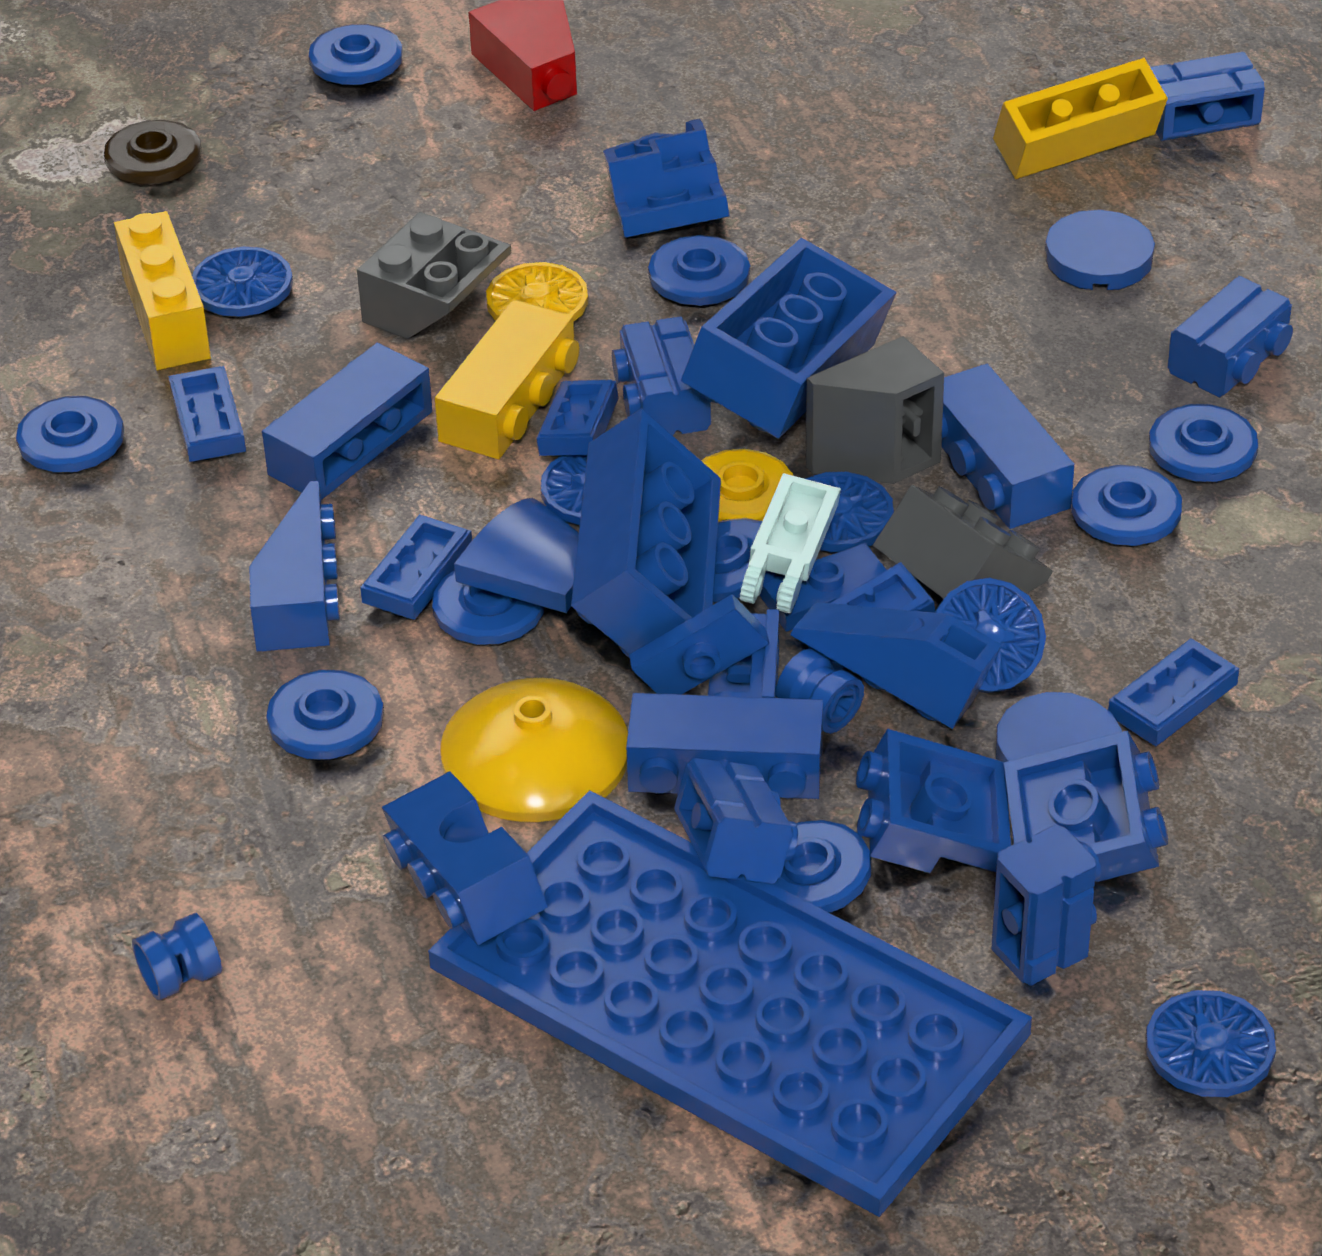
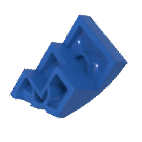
M701 119L686 122V132L674 135L653 133L638 140L603 150L624 237L730 216L727 197L719 182L716 161L709 150L706 129Z
M534 498L523 499L510 505L495 516L470 542L454 563L456 582L567 613L572 601L579 532L540 501Z

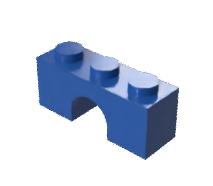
M450 771L382 806L391 830L383 835V840L397 867L400 870L408 867L419 892L425 899L433 896L436 906L447 925L451 929L460 925L477 945L548 908L529 855L503 827L488 833L476 798Z

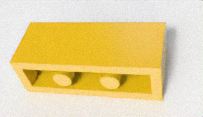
M1144 57L1003 102L993 139L1016 180L1155 135L1168 98Z
M168 212L143 213L131 219L114 222L122 275L156 370L211 359L204 307Z
M513 299L435 396L438 442L500 460L512 442L521 439L524 435L528 421L538 408L545 406L549 402L554 387L563 375L570 373L574 369L579 356V343L574 340L573 316Z

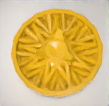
M547 262L523 263L508 268L494 277L486 290L487 311L495 321L513 299L572 315L573 322L583 315L588 305L587 284L577 272L563 265Z
M751 449L724 450L706 456L701 460L721 478L718 522L737 518L763 521L782 474L785 473L793 476V473L783 461L766 452Z

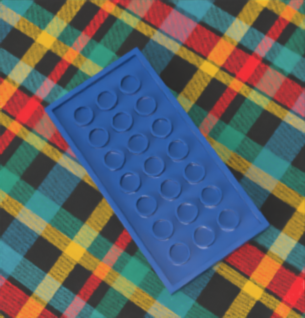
M590 790L527 852L545 897L547 909L480 945H477L466 931L458 925L453 929L450 928L428 950L430 968L878 1217L884 1213L1031 1035V1016L774 884L746 881L743 874L737 880L708 876L690 841Z

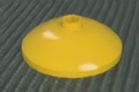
M524 678L508 681L474 696L451 717L441 740L442 769L444 774L450 771L476 798L480 811L485 814L518 822L561 819L589 790L606 798L620 783L627 769L626 746L628 730L617 709L608 700L588 688L553 678Z

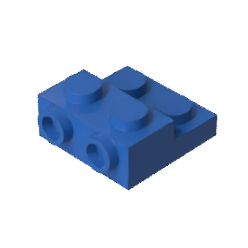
M890 729L886 730L874 752L867 751L863 755L857 771L856 785L857 788L868 791V798L864 802L859 814L857 833L859 836L869 838L870 857L931 873L940 857L996 872L997 852L1011 846L1004 762Z
M1128 730L1004 762L1014 844L1022 840L1030 843L1032 835L1057 824L1061 827L1064 826L1079 842H1084L1093 849L1101 866V876L1095 880L1096 882L1159 867L1157 848L1168 845V834L1159 807L1150 808L1148 797L1149 791L1159 789L1158 773L1151 753L1149 751L1140 753Z

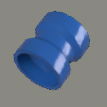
M809 648L799 652L787 663L779 676L776 696L786 699L823 700V731L831 734L841 730L855 716L864 697V685L861 680L847 671L833 670L832 663L827 657Z
M192 913L176 920L172 930L163 934L151 931L132 939L133 953L140 973L148 989L157 1000H162L178 993L182 983L195 979L203 982L222 972L221 959L213 937L203 919L197 913Z

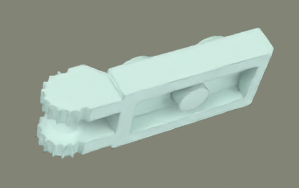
M785 473L782 474L751 547L749 566L741 587V601L755 603V600L761 593L765 573L770 571L785 575V579L780 584L777 592L776 609L785 613H792L802 581H807L839 504L841 488Z

